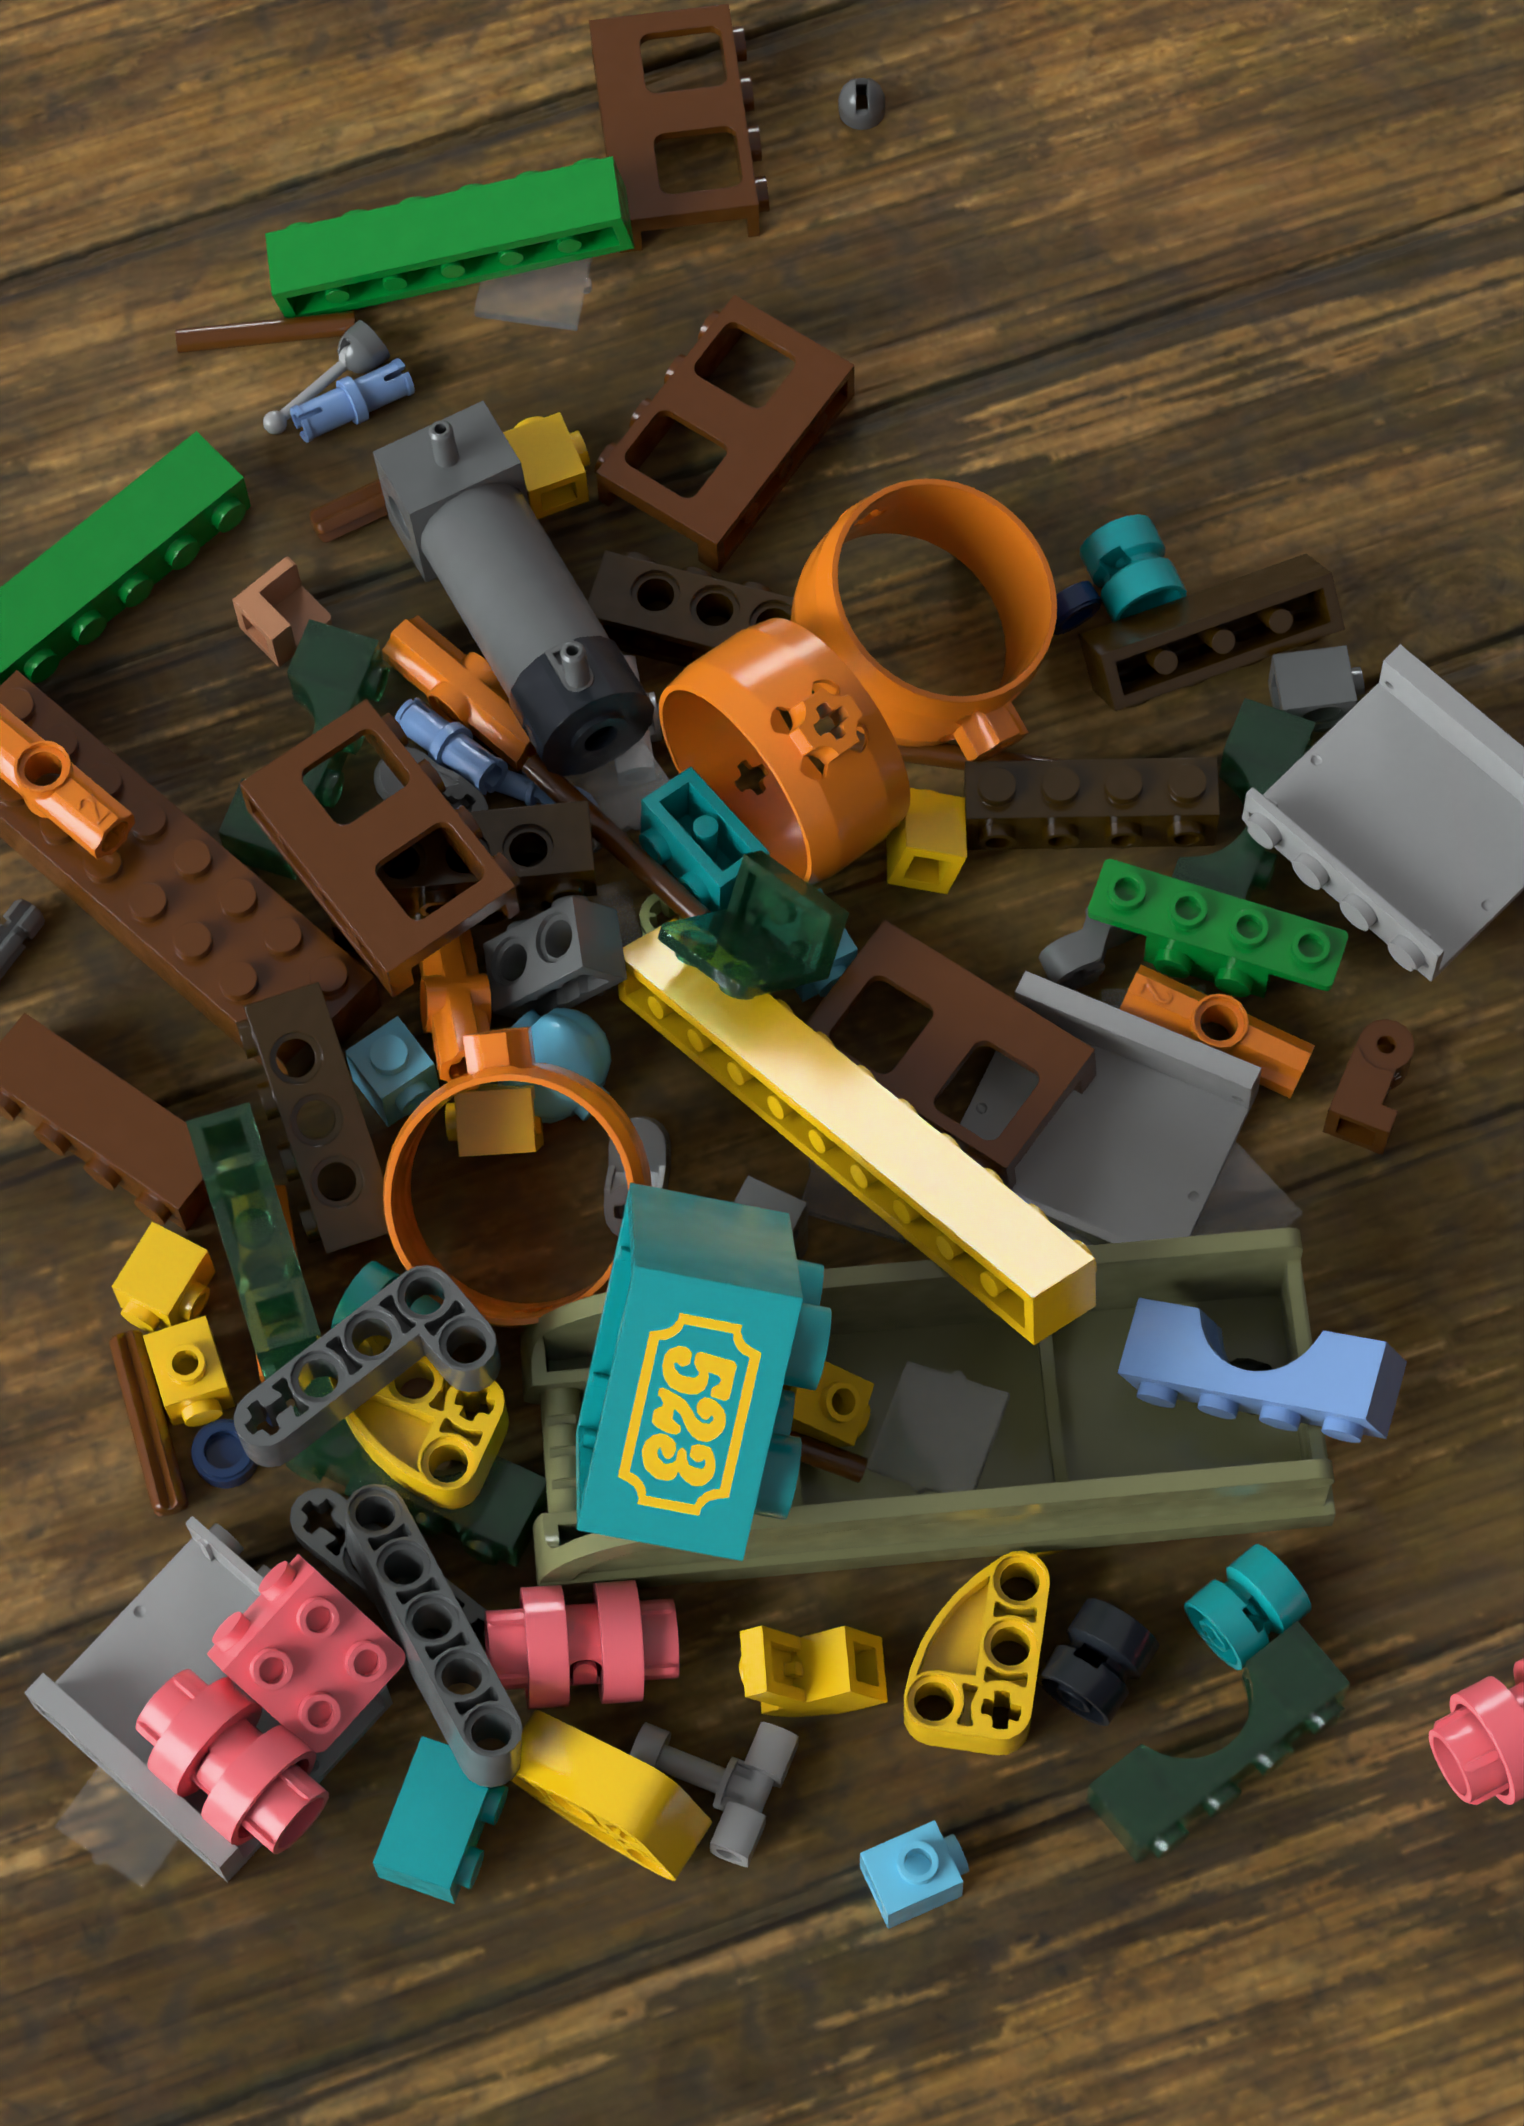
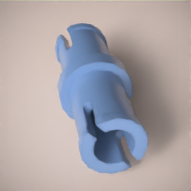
M396 358L391 363L354 380L346 376L336 382L335 389L300 405L292 406L290 414L296 429L303 427L300 436L304 442L309 443L314 438L350 421H353L356 425L363 423L369 419L370 412L406 395L414 394L415 388L409 372L401 373L405 369L401 359Z
M418 697L414 701L412 699L407 700L397 711L395 719L407 737L428 752V757L438 765L449 770L451 769L461 775L483 795H486L487 791L489 793L494 792L505 780L508 771L507 763L475 742L471 730L460 722H448Z

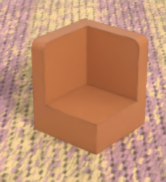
M288 556L232 599L239 628L278 667L282 666L332 625L330 613L302 586L297 564Z

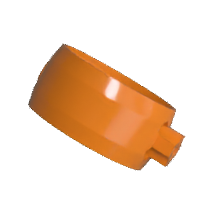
M913 479L899 482L864 498L846 510L818 543L803 567L793 598L791 621L801 625L821 639L848 666L878 707L897 745L910 747L934 746L956 739L967 761H985L1019 742L1029 733L1012 701L1030 684L1046 656L1056 625L1057 597L1049 563L1037 540L1025 524L1007 507L986 493L958 482L942 479ZM872 534H901L930 542L949 552L965 564L991 596L1002 622L1006 655L999 689L972 696H947L917 688L896 677L881 666L855 635L842 606L838 584V564L842 545L847 541ZM813 684L814 692L823 687L827 692L836 695L837 690L829 684ZM856 726L857 731L864 734L863 728Z
M772 618L737 632L689 664L661 694L659 701L660 725L668 751L678 773L680 774L689 767H692L770 852L768 882L779 888L798 891L832 877L881 843L908 813L911 795L907 771L897 743L881 712L861 682L840 657L821 639L795 622L783 618ZM813 684H829L837 690L836 695L827 692L823 687L812 694ZM779 710L788 711L792 719L791 730ZM829 716L833 720L835 727L830 732L820 736L813 725L820 719ZM856 726L863 728L865 734V743L860 752L849 749L860 741L857 736ZM808 756L816 757L825 765L823 774ZM744 763L749 770L759 767L763 771L765 777L759 781V786L763 791L761 794L756 795L752 789H746L741 792L737 788L735 781L741 777L740 770L737 767L739 764Z
M531 1026L490 1030L463 1036L467 1073L451 1080L434 1091L409 1116L392 1146L387 1161L383 1186V1205L387 1230L392 1245L405 1269L408 1271L415 1266L423 1265L441 1269L452 1279L491 1326L503 1328H527L538 1323L541 1316L558 1307L586 1297L605 1293L613 1261L604 1275L585 1289L561 1299L542 1303H515L483 1295L457 1280L439 1263L426 1245L414 1215L411 1197V1175L414 1157L427 1126L437 1112L451 1098L464 1089L497 1081L528 1082L556 1090L583 1106L606 1130L620 1155L626 1174L628 1191L630 1183L652 1187L649 1162L643 1143L635 1126L624 1110L610 1095L589 1079L557 1065L536 1063ZM429 1295L440 1305L443 1304L444 1300L439 1296Z

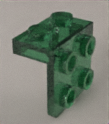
M760 850L743 855L727 909L663 923L658 939L675 952L678 960L689 966L696 967L718 983L719 989L723 993L736 999L749 1000L755 996L784 989H795L800 985L828 979L849 912Z

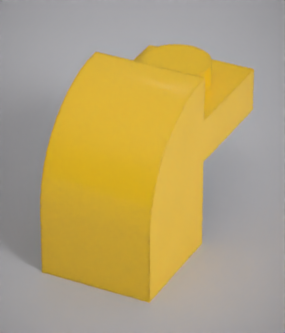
M758 1626L740 1631L742 1656L739 1661V1672L744 1684L745 1697L761 1702V1714L779 1717L830 1715L855 1711L888 1702L882 1637L848 1626H841L802 1637L766 1626Z

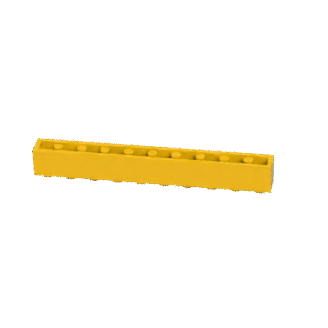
M674 918L623 947L627 980L618 984L619 999L1030 1343L1036 1345L1096 1306L1097 1265L1094 1256L1084 1243L1079 1240H1072L1053 1225L1038 1206L1026 1203L1005 1186L995 1171L990 1168H983L961 1150L958 1143L950 1135L940 1133L921 1118L907 1100L895 1097L876 1081L873 1074L865 1066L856 1065L837 1050L824 1033L820 1031L815 1032L794 1015L792 1009L785 1001L773 998L754 982L744 968L740 966L735 967L715 951L707 938L694 934Z

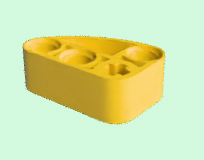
M381 1335L371 1336L359 1345L358 1351L368 1356L379 1355L389 1347L391 1340ZM426 1356L422 1357L345 1418L354 1436L365 1451L394 1481L414 1495L440 1508L450 1510L464 1508L478 1496L504 1441L509 1426L503 1390L495 1380L490 1386L481 1391L465 1392L457 1390L444 1379ZM329 1377L334 1390L338 1381L335 1378ZM420 1377L433 1382L432 1389L421 1398L411 1399L400 1394L403 1385L411 1379ZM481 1404L488 1405L490 1414L479 1412L473 1421L467 1420L465 1410L476 1412ZM455 1460L467 1465L464 1475L454 1482H440L433 1477L434 1471L445 1461Z
M1012 1551L1001 1556L961 1587L935 1617L923 1637L912 1662L904 1693V1724L909 1734L918 1742L930 1746L989 1755H1008L1017 1751L1026 1742L1030 1730L1050 1588L1049 1571L1045 1563L1036 1555L1026 1551ZM1023 1577L1035 1585L1037 1592L1032 1598L1025 1601H1016L1006 1596L1001 1586L1008 1579ZM1003 1641H1014L1026 1649L1028 1657L1020 1664L1007 1666L997 1661L991 1651L997 1644ZM928 1695H937L950 1703L952 1712L944 1719L930 1721L919 1715L915 1706L922 1698ZM994 1707L1009 1709L1008 1729L992 1727Z
M535 1710L522 1730L520 1769L510 1781L558 1815L610 1848L668 1880L675 1881L712 1824L710 1818L675 1781L658 1769L544 1712Z

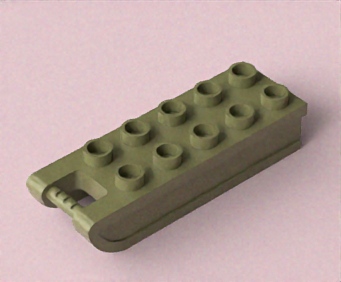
M1276 1228L1086 1245L1094 1256L1097 1265L1096 1306L1036 1345L1030 1343L931 1259L824 1269L820 1306L830 1307L832 1311L831 1330L825 1361L875 1384L868 1403L871 1411L866 1428L856 1439L854 1446L839 1447L868 1458L867 1467L861 1481L857 1483L800 1462L794 1498L787 1519L782 1520L754 1514L743 1561L577 1530L576 1430L606 1292L558 1307L541 1316L538 1323L528 1326L519 1335L523 1399L525 1402L540 1405L548 1503V1513H542L533 1524L537 1586L561 1585L563 1594L571 1595L593 1593V1585L597 1582L635 1580L637 1588L1002 1556L1012 1551L1035 1553L1332 1526L1336 1515L1332 1484L1335 1480L1332 1461L1328 1459L1325 1434L1321 1432L1322 1427L1300 1423L1298 1431H1287L1262 1423L1259 1420L1260 1415H1251L1238 1411L1236 1419H1224L1200 1411L1197 1408L1198 1403L1178 1399L1174 1408L1153 1405L1137 1398L1138 1390L1118 1374L1138 1298L1200 1308L1222 1329L1224 1349L1229 1362L1236 1358H1251L1269 1364L1273 1369H1277L1302 1356L1312 1346V1337L1301 1264L1303 1253L1301 1232L1297 1228Z

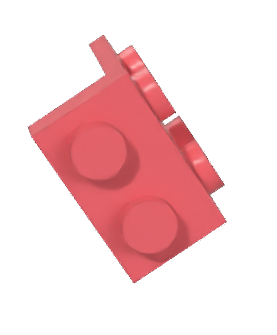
M297 1554L290 1563L287 1561L279 1563L264 1577L258 1589L261 1595L243 1614L239 1611L235 1612L219 1626L212 1638V1642L215 1645L208 1651L207 1655L232 1681L282 1726L300 1738L315 1753H321L330 1747L405 1663L406 1657L405 1652L398 1644L304 1558Z

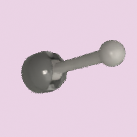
M358 320L345 331L338 344L339 361L280 411H270L265 415L263 426L268 433L273 435L282 433L287 427V420L291 418L290 408L292 406L300 405L313 399L347 369L354 373L366 374L377 369L390 358V353L385 344L365 322Z

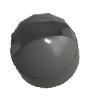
M853 78L849 80L839 94L838 111L841 120L847 126L857 130H867L877 126L885 115V95L881 86L872 78ZM857 95H866L868 109L856 110Z

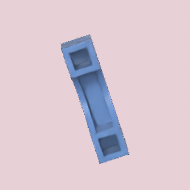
M1138 1298L1118 1374L1138 1390L1137 1398L1153 1405L1174 1408L1178 1399L1198 1403L1197 1408L1200 1411L1219 1418L1236 1419L1238 1411L1260 1415L1259 1420L1262 1423L1274 1428L1298 1431L1300 1423L1322 1427L1321 1432L1331 1438L1350 1443H1360L1363 1435L1387 1439L1407 1362L1385 1341L1323 1330L1314 1344L1295 1361L1273 1370H1244L1230 1364L1224 1349L1222 1329L1200 1308Z

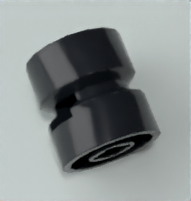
M1090 1598L1086 1600L1067 1629V1635L1071 1643L1069 1645H1056L1037 1674V1682L1053 1699L1071 1712L1094 1724L1109 1726L1129 1695L1125 1681L1141 1677L1160 1645L1150 1631L1133 1617L1107 1602ZM1089 1663H1092L1093 1665H1095L1096 1667H1098V1669H1096L1095 1667H1093V1666L1090 1665Z

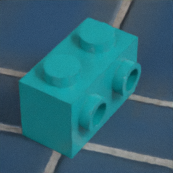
M689 767L641 800V828L639 835L641 847L661 866L664 864L678 881L712 912V918L718 924L767 891L770 852L692 767Z
M421 1736L373 1861L378 1877L455 1904L461 1886L471 1889L477 1879L484 1857V1850L476 1846L485 1823L495 1826L498 1822L507 1798L508 1787L504 1785L484 1787L470 1781L460 1768L449 1745Z

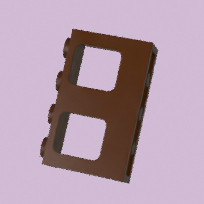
M729 4L589 20L606 157L613 156L626 186L634 241L633 249L620 251L619 253L643 250L641 231L746 219L748 237L760 236L759 213L770 211L766 176H754L753 162L762 161L758 125L747 126L745 112L755 111L752 80L750 75H739L738 62L747 61L746 41L743 26L732 27ZM703 33L719 35L725 82L722 85L653 93L646 88L640 50L641 45L645 41ZM724 132L733 135L740 183L737 186L678 194H667L661 190L654 149L659 141Z
M734 295L721 312L714 310L706 318L700 329L698 342L688 355L680 354L674 359L666 372L664 385L652 400L646 398L638 405L631 417L630 429L618 444L612 442L602 451L595 465L599 501L609 507L616 497L619 496L697 543L698 561L719 573L855 395L854 364ZM744 333L785 355L795 363V367L776 392L760 408L748 406L707 381ZM675 421L712 441L727 452L725 458L698 493L690 498L681 497L638 471Z
M365 699L239 784L247 811L394 998L414 984L412 967L499 908L509 919L518 914L520 911L516 887L521 883L516 871L503 854L498 852L491 856L479 840L483 838L482 831L470 812L462 805L454 810L442 795L446 791V787L430 762L423 759L417 763L405 747L409 745L408 738L396 719L390 713L380 717L368 700ZM364 736L404 788L350 824L340 825L335 823L304 784L303 778L309 771ZM438 829L479 882L424 919L415 920L405 913L377 877V871L382 865Z
M884 920L805 1024L815 1032L820 1031L830 1039L831 1035L869 985L875 981H885L929 1008L933 1012L932 1019L896 1067L889 1073H877L836 1046L835 1048L856 1065L865 1066L879 1084L898 1099L907 1100L921 1118L940 1133L950 1135L963 1152L983 1168H990L995 1171L1005 1186L1011 1190L1016 1184L1015 1167L1073 1089L1083 1094L1095 1078V1049ZM980 1046H989L1035 1074L1039 1079L1035 1089L999 1137L994 1140L982 1139L935 1108V1102L973 1051Z

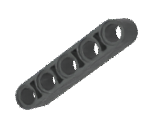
M370 1484L362 1486L351 1494L346 1503L345 1544L348 1554L394 1642L405 1652V1663L463 1773L470 1781L479 1786L497 1787L504 1785L512 1780L520 1769L523 1730L520 1717L402 1497L396 1490L386 1485ZM371 1522H381L388 1525L387 1528L379 1531L367 1530L362 1526ZM399 1575H409L416 1578L417 1581L401 1585L390 1581V1579ZM427 1629H439L445 1632L446 1635L433 1640L426 1639L420 1636L419 1633ZM465 1683L475 1687L476 1690L469 1694L460 1695L454 1694L447 1688L453 1684ZM492 1738L504 1742L506 1746L499 1750L490 1751L478 1747L476 1743L483 1739Z

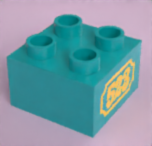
M630 1183L576 1430L578 1531L743 1561L754 1514L782 1520L787 1519L798 1479L802 1441L800 1437L790 1436L795 1393L794 1391L784 1390L783 1385L809 1390L817 1389L826 1359L832 1319L831 1308L820 1306L824 1266L822 1264L797 1260L789 1213Z

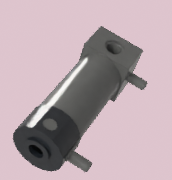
M481 401L373 451L392 526L425 582L437 577L439 578L507 694L509 706L548 771L562 776L585 774L605 767L626 754L643 738L652 724L655 707L615 641L609 639L529 505L521 462L485 402Z

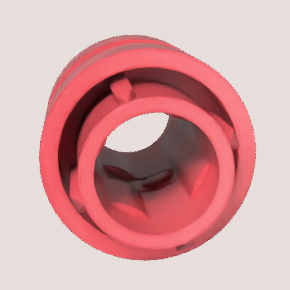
M635 1580L594 1583L593 1603L565 1605L561 1585L521 1587L519 1608L487 1610L484 1612L486 1655L505 1690H525L527 1709L569 1707L570 1686L598 1684L601 1704L642 1702L644 1698V1681L676 1679L679 1677V1638L673 1598L639 1600Z
M1524 1658L1514 1664L1515 1686L1507 1689L1502 1682L1492 1676L1474 1683L1451 1696V1713L1435 1721L1434 1728L1429 1731L1430 1746L1442 1774L1453 1791L1466 1803L1478 1805L1496 1796L1503 1803L1512 1805L1524 1799Z
M191 1669L182 1670L169 1679L153 1695L137 1719L136 1730L154 1746L148 1759V1769L177 1796L187 1797L202 1789L208 1795L202 1808V1818L232 1845H242L255 1837L274 1854L285 1851L314 1823L329 1798V1792L310 1776L317 1755L315 1751L282 1725L275 1726L263 1734L256 1727L263 1708L229 1677H223L208 1685Z

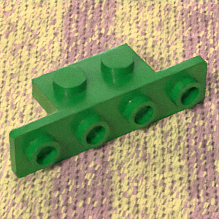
M1114 859L1104 861L1088 906V917L1090 919L1147 936L1143 961L1153 964L1161 973L1174 978H1187L1190 975L1210 981L1222 992L1236 997H1247L1252 994L1264 998L1272 975L1323 991H1329L1333 987L1348 941V933L1345 930Z

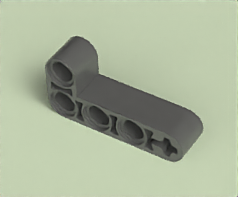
M429 1265L415 1266L400 1275L249 1392L237 1404L234 1413L235 1430L245 1453L253 1462L265 1467L281 1466L296 1457L424 1356L427 1357L444 1379L457 1390L476 1392L490 1386L498 1377L501 1368L496 1335L489 1322L445 1272ZM432 1294L444 1300L441 1307L431 1314L421 1315L411 1310L412 1304L423 1295ZM381 1335L391 1340L389 1347L379 1355L367 1356L358 1351L359 1345L371 1336ZM476 1343L485 1348L481 1358L473 1363L463 1364L452 1359L454 1351L463 1344ZM328 1376L338 1381L336 1388L324 1397L315 1398L305 1393L307 1385L318 1377ZM292 1398L301 1416L297 1417L292 1405L287 1407L286 1401ZM266 1421L272 1427L279 1426V1430L270 1436L263 1429L257 1431L256 1427Z

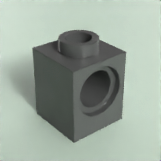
M1347 645L1273 654L1268 685L1278 737L1329 731L1365 697L1362 670L1360 667L1351 668Z

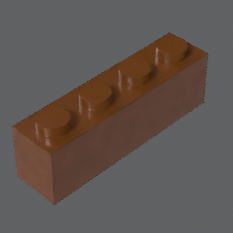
M25 1012L1 1040L0 1115L12 1122L20 1116L36 1127L33 1131L34 1135L51 1151L64 1156L69 1150L86 1162L83 1166L84 1170L99 1184L112 1191L120 1185L137 1198L134 1200L136 1207L154 1222L165 1225L170 1220L187 1232L234 1173L224 1148Z

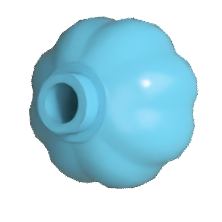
M555 1008L541 1017L532 1009L511 1027L531 1026L536 1063H547L571 1070L589 1079L610 1095L603 1085L606 1082L611 1065V1048L606 1034L590 1016L573 1009ZM498 1081L499 1084L506 1086L534 1085L535 1116L541 1117L542 1123H555L572 1117L575 1114L582 1121H586L592 1116L583 1106L556 1090L528 1082Z

